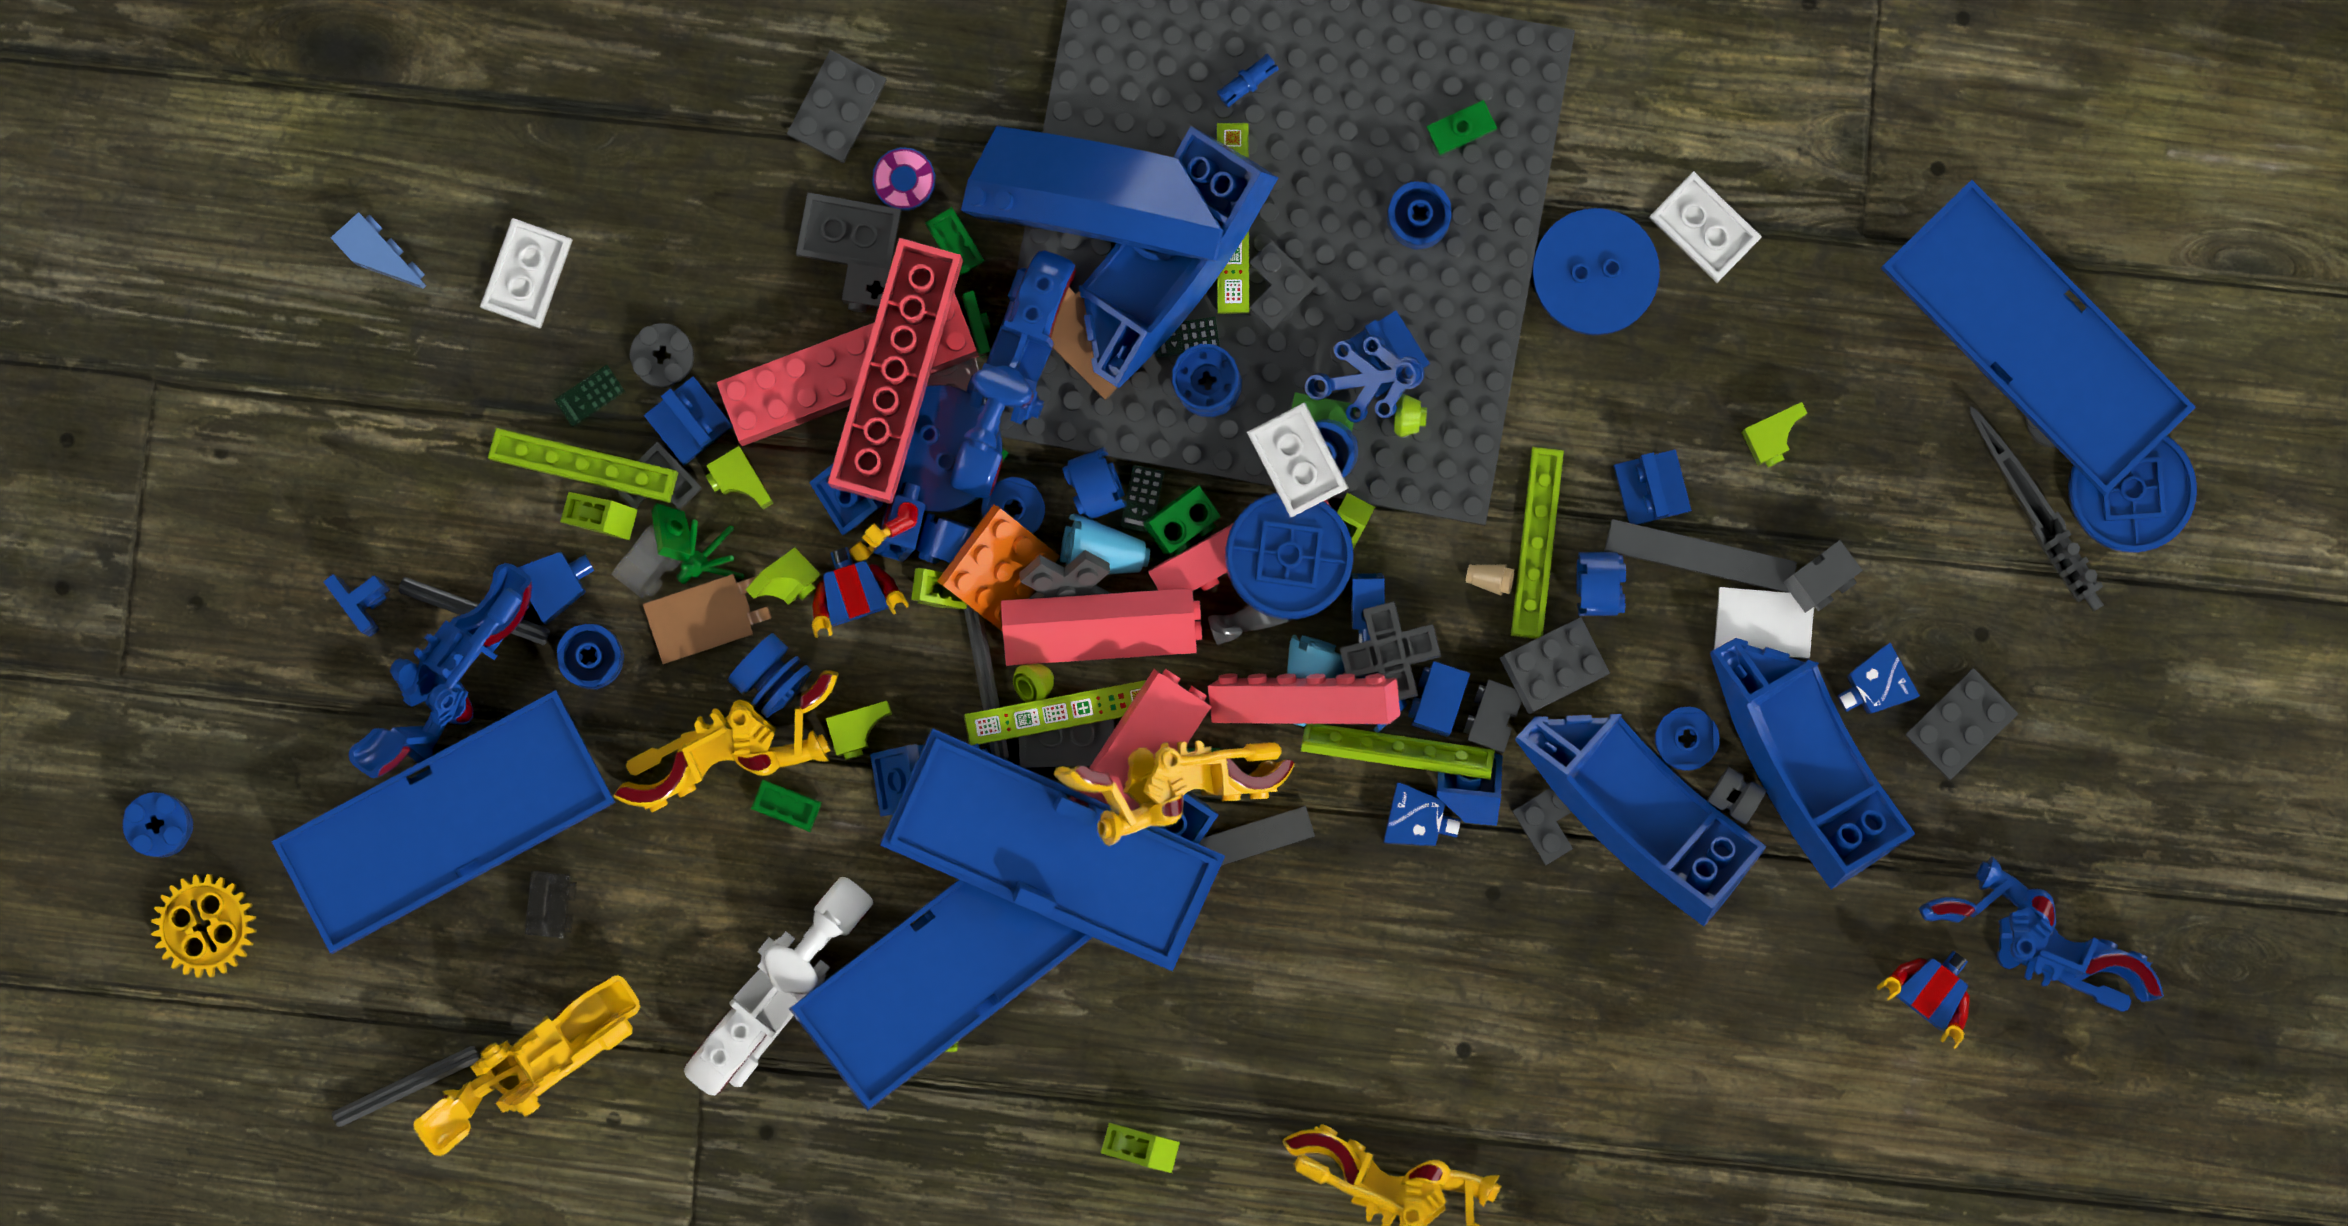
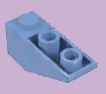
M358 212L330 237L357 266L422 289L426 287L421 280L425 274L413 261L407 265L402 260L400 255L404 251L392 238L386 242L378 232L383 228L371 215L364 218Z

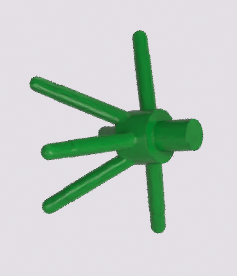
M686 519L692 555L687 563H681L682 570L677 574V580L682 584H686L692 576L698 577L703 571L722 576L734 574L735 578L743 579L744 574L714 567L733 561V555L710 561L707 559L734 530V527L732 525L728 526L701 553L695 550L698 521L693 519L691 530H689Z

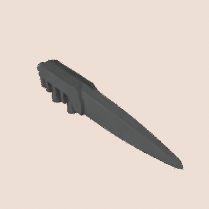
M1970 407V415L2000 472L2033 526L2032 532L2038 544L2075 601L2080 602L2085 599L2093 612L2104 606L2096 591L2104 586L2101 582L2096 581L2098 575L2096 571L2089 570L2086 563L2089 562L2087 557L2082 558L2080 556V546L2078 543L2070 541L2069 536L2072 534L2069 530H2066L2065 521L2059 512L2054 513L2034 481L2009 447L1975 408Z

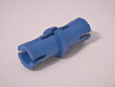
M1266 53L1264 57L1248 69H1241L1238 72L1239 76L1216 91V93L1229 108L1249 91L1252 93L1258 89L1257 85L1274 72H1277L1279 68L1277 65H1274L1275 62Z

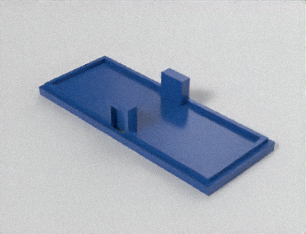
M1973 180L1965 185L1881 267L1883 272L2104 496L2196 408ZM2070 290L2087 308L2081 311L2065 293Z
M557 690L277 838L272 841V844L329 952L333 954L616 802ZM428 765L430 767L426 771L414 776L413 778L407 777Z
M933 728L927 737L880 842V845L1172 972L1225 858V855L1159 826H1149L1135 833L1124 835L1115 844L1107 846L1099 836L1097 826L1104 811L1113 812L1108 804ZM1066 794L1087 802V806L1068 799Z
M958 880L791 1006L789 1010L868 1111L1093 937L962 880ZM925 914L922 918H920L918 921H916L914 924L910 926L911 923H913L915 920H917L919 917Z

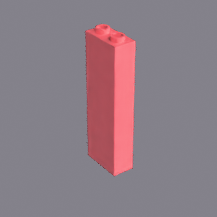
M1193 588L1001 601L1006 666L1197 653L1196 640H1202L1201 621H1195L1201 620L1200 601H1193Z
M1153 669L1089 767V769L1095 772L1110 775L1130 810L1137 809L1140 806L1128 794L1123 793V789L1126 788L1125 783L1129 779V755L1133 750L1147 747L1155 757V754L1164 742H1168L1169 748L1177 751V742H1186L1188 744L1212 707L1204 701L1207 695L1193 686L1186 690L1178 684L1181 678L1167 669H1164L1163 673ZM1076 790L1108 804L1102 792ZM1070 796L1069 798L1070 800L1084 806H1087L1088 804L1087 802H1084L1073 796Z

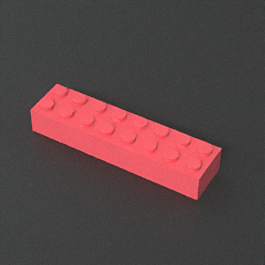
M899 238L828 480L831 488L893 504L962 267L963 259L960 254Z
M955 292L930 375L979 357ZM874 323L716 382L738 442L745 446L850 406Z

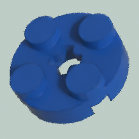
M1009 477L998 481L990 497L983 498L981 507L983 518L993 504L1009 515V512L1004 510L1005 505H1011L1013 500L1018 501V507L1023 509L1021 515L1016 514L1013 519L1034 534L1042 525L1045 516V504L1041 493L1034 484L1023 478Z
M1695 707L1674 709L1662 718L1655 732V746L1664 763L1682 771H1692L1701 768L1712 759L1719 747L1720 737L1717 725L1709 715ZM1684 730H1689L1690 735L1696 736V742L1690 743V748H1685L1684 744L1678 741V736H1682Z

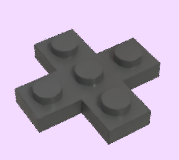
M1086 550L1065 568L1039 555L1019 573L1020 582L1037 591L1029 599L1111 594L1096 585L1110 573L1109 563Z
M1395 602L1363 609L1370 641L1340 648L1346 674H1355V678L1377 673L1384 674L1385 678H1397L1399 700L1418 696L1411 665L1442 657L1434 625L1431 624L1402 632Z

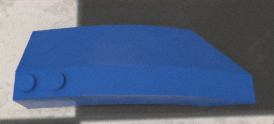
M996 126L967 181L961 211L982 220L1063 232L1149 249L1165 254L1217 261L1223 234L1222 227L1212 216L1207 207V202L1198 187L1193 184L1183 162L1178 158L1080 138Z
M1190 126L1173 157L1183 162L1187 169V174L1207 202L1209 211L1223 229L1217 261L1178 255L1169 260L1153 261L1142 257L1134 250L1133 246L1117 243L1082 286L1079 285L1080 296L1084 298L1087 314L1084 315L1088 341L1092 343L1094 358L1091 359L1093 371L1118 388L1172 336L1207 293L1246 236L1278 180L1277 176L1193 126Z
M1738 638L1725 643L1710 653L1733 724L1763 787L1767 790L1769 798L1794 839L1830 889L1854 877L1915 835L1913 829L1872 773L1846 729L1817 667L1818 662L1811 660L1806 662L1790 658L1788 653L1768 647L1764 649L1748 645V641Z
M1610 714L1609 718H1592L1591 715L1566 716L1565 719H1548V716L1534 717L1516 737L1515 741L1559 799L1631 871L1702 926H1705L1725 903L1767 846L1689 787L1638 737L1621 718L1622 714Z

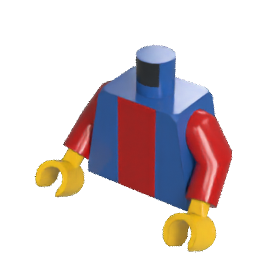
M902 483L900 494L895 495L893 504H887L881 527L879 528L876 524H873L862 536L869 546L866 547L860 540L849 550L851 557L855 561H864L874 553L904 562L915 550L925 510V504L917 501L921 489L919 486L912 483Z
M848 547L841 548L830 553L835 570L823 574L824 580L817 584L812 603L814 619L812 621V629L815 638H818L817 632L822 628L828 629V634L831 636L833 634L832 626L835 627L886 609H890L892 614H897L894 610L897 603H904L906 608L909 607V604L903 593L900 592L893 577L876 564L868 565L866 560L853 564Z
M1955 951L1950 953L1943 964L1934 958L1926 960L1920 957L1900 964L1887 979L1877 986L1878 990L1884 986L1889 989L1890 996L1886 998L1887 1000H1891L1896 996L1938 1030L1944 1031L1946 1029L1940 1037L1941 1042H1944L1950 1036L1955 1041L1953 1048L1956 1049L1964 1039L1963 1030L1968 1019L1970 996L1966 991L1968 984L1957 976L1968 961Z

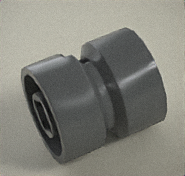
M1728 766L1712 790L1707 802L1720 810L1728 808L1731 817L1746 825L1767 790L1753 781L1744 782V775ZM1733 788L1740 791L1735 801L1729 797Z

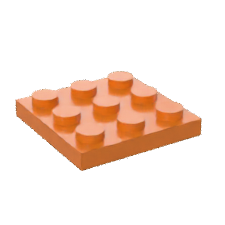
M993 504L937 582L1002 631L1001 601L1029 599L1035 591L1020 582L1019 573L1039 555L1054 563L1060 555L1005 511Z

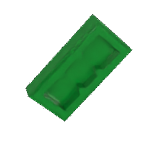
M1482 100L1426 126V129L1438 155L1441 156L1496 131L1497 126L1485 101Z
M952 207L925 223L940 249L961 255L963 263L959 277L985 262Z
M974 291L963 293L962 298L979 357H987L991 351L986 332L991 331L987 313L980 314Z
M656 503L651 512L658 554L687 563L692 554L685 511Z
M762 779L751 809L811 832L822 802Z

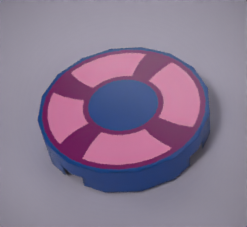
M900 147L888 151L878 160L873 170L872 183L876 195L884 205L901 209V211H910L920 207L930 199L935 189L936 176L931 162L923 153L913 148Z

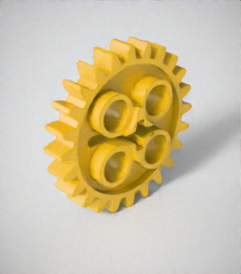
M210 874L206 875L204 883H202L199 875H193L192 884L185 878H182L181 889L171 885L169 888L173 895L171 897L166 895L160 896L165 906L154 907L161 914V917L151 920L152 923L159 925V930L152 932L151 935L161 937L162 940L155 945V948H165L167 950L162 956L163 960L174 958L171 968L176 969L183 964L184 975H188L192 968H194L195 977L201 978L204 969H206L209 977L215 976V968H218L222 974L227 973L226 963L234 967L238 966L235 958L236 955L247 957V953L242 949L243 945L254 944L247 938V934L256 933V929L248 927V922L254 921L256 916L247 915L246 913L253 905L252 903L242 904L241 901L246 893L240 892L235 895L236 884L231 883L225 888V878L220 877L215 884H213V877ZM210 896H215L219 900V909L213 914L208 913L205 909V901ZM192 900L197 902L202 920L210 921L211 925L207 927V932L216 945V952H212L207 934L197 929L201 925V921L191 905ZM182 909L187 910L190 914V921L185 927H180L175 919L178 911ZM223 925H228L232 930V938L227 943L221 942L217 935L218 930ZM195 938L201 940L203 944V950L198 956H193L188 949L189 943Z

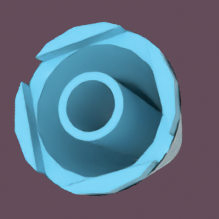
M1079 514L1070 515L1069 519L1074 520L1072 527H1065L1060 554V562H1066V566L1084 550L1109 563L1110 573L1108 575L1138 573L1142 567L1148 566L1150 549L1146 548L1145 541Z
M1292 635L1289 645L1287 674H1296V678H1306V676L1311 674H1325L1326 678H1336V676L1344 673L1345 668L1341 654L1334 652L1336 645L1303 635L1299 641L1296 635ZM1295 724L1303 727L1306 726V724Z

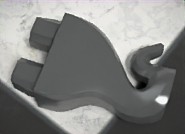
M1249 605L1233 614L1208 616L1210 628L1217 645L1235 640L1243 632L1266 629L1292 621V619H1278L1264 615Z

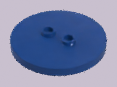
M1602 208L1579 210L1561 218L1545 233L1534 256L1532 275L1535 292L1541 305L1556 322L1567 329L1581 334L1606 335L1630 326L1643 315L1656 294L1660 268L1654 244L1639 224L1619 212Z
M932 385L926 387L895 495L900 494L902 483L915 484L921 488L917 501L925 504L924 511L940 513L961 509L980 498L952 487L949 481L961 444L964 441L970 440L965 438L964 435L970 429L976 427L978 416L982 413L985 406L984 403L980 409L968 405L971 394L953 386ZM999 429L997 449L995 450L1002 454V438Z
M2166 436L2105 496L2073 465L2069 476L2068 495L2074 517L2089 537L2102 546L2115 551L2139 553L2153 550L2166 544L2182 531L2195 507L2197 483L2194 469L2188 456L2174 440Z
M1278 492L1257 499L1242 511L1234 522L1227 538L1225 564L1234 589L1249 606L1273 618L1301 619L1321 612L1341 594L1352 572L1354 554L1351 536L1338 513L1324 501L1290 517Z

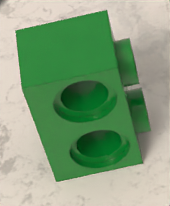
M1192 486L1142 524L1163 554L1174 552L1175 555H1178L1191 546L1189 540L1199 533L1202 537L1216 527L1214 521L1221 516L1201 487ZM1194 504L1200 506L1203 512L1202 518L1198 522L1193 521L1189 514L1190 508ZM1168 523L1174 524L1177 528V536L1172 541L1168 540L1164 534L1165 526Z

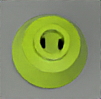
M1402 394L1396 403L1397 410L1394 416V433L1399 437L1418 433L1419 426H1426L1427 407H1421L1420 400Z
M1039 663L1020 665L1014 672L1013 685L1023 701L1043 700L1047 698L1053 689L1054 676L1048 667Z

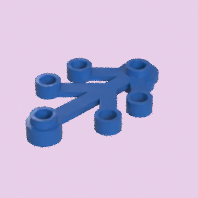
M1378 335L1365 339L1363 343L1364 351L1368 355H1376L1392 369L1380 370L1356 352V347L1352 341L1342 340L1334 347L1335 356L1340 360H1346L1362 373L1332 378L1324 373H1317L1310 376L1305 383L1307 395L1311 399L1321 400L1328 397L1334 390L1365 386L1356 401L1346 409L1348 420L1357 423L1366 418L1368 413L1367 407L1381 385L1394 382L1386 397L1379 400L1375 405V411L1379 417L1388 418L1394 415L1397 410L1396 403L1405 389L1415 388L1422 382L1424 369L1416 358H1399L1385 347L1383 338ZM1371 340H1374V341L1377 342V344H1378V349H1377V351H1375V350H1373V349L1371 348V346H1370ZM1342 344L1348 347V355L1342 353ZM1406 367H1410L1413 370L1412 378L1406 375ZM1319 380H1322L1326 388L1324 391L1318 387ZM1383 403H1387L1389 405V413H1385L1383 411ZM1354 407H1357L1361 412L1359 418L1353 414Z

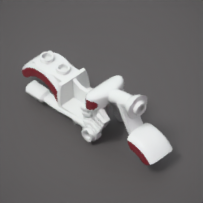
M840 877L815 905L814 924L805 933L804 938L794 950L789 948L795 938L787 932L781 938L773 940L769 937L757 951L762 955L761 962L757 966L760 969L729 1002L732 1008L685 1064L684 1073L691 1082L708 1095L713 1096L721 1093L728 1083L734 1087H741L758 1066L759 1057L794 1016L789 1008L825 981V973L830 967L820 960L813 968L809 963L810 960L832 937L849 935L873 906V899L849 878Z

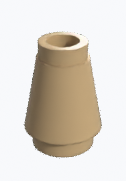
M1469 564L1466 583L1500 596L1502 593L1510 594L1514 579V569L1507 568V564Z

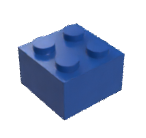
M1434 661L1430 668L1424 667L1418 683V687L1423 688L1421 697L1413 699L1408 717L1413 718L1411 726L1448 737L1451 734L1470 673Z

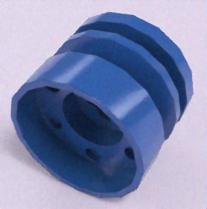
M1198 344L1183 352L1173 367L1172 383L1180 402L1189 412L1200 417H1216L1227 413L1236 405L1242 392V378L1235 360L1225 349L1214 344ZM1211 376L1213 381H1217L1211 385L1212 389L1206 390L1204 385H1200V383L1205 382V377Z
M771 633L741 661L727 679L742 695L756 688L758 692L751 702L755 707L760 705L765 699H768L769 701L761 710V713L766 718L787 706L803 689L807 678L812 673V670L807 665L803 666L796 673L793 672L801 661L798 656H795L786 663L782 661L788 647L774 633Z

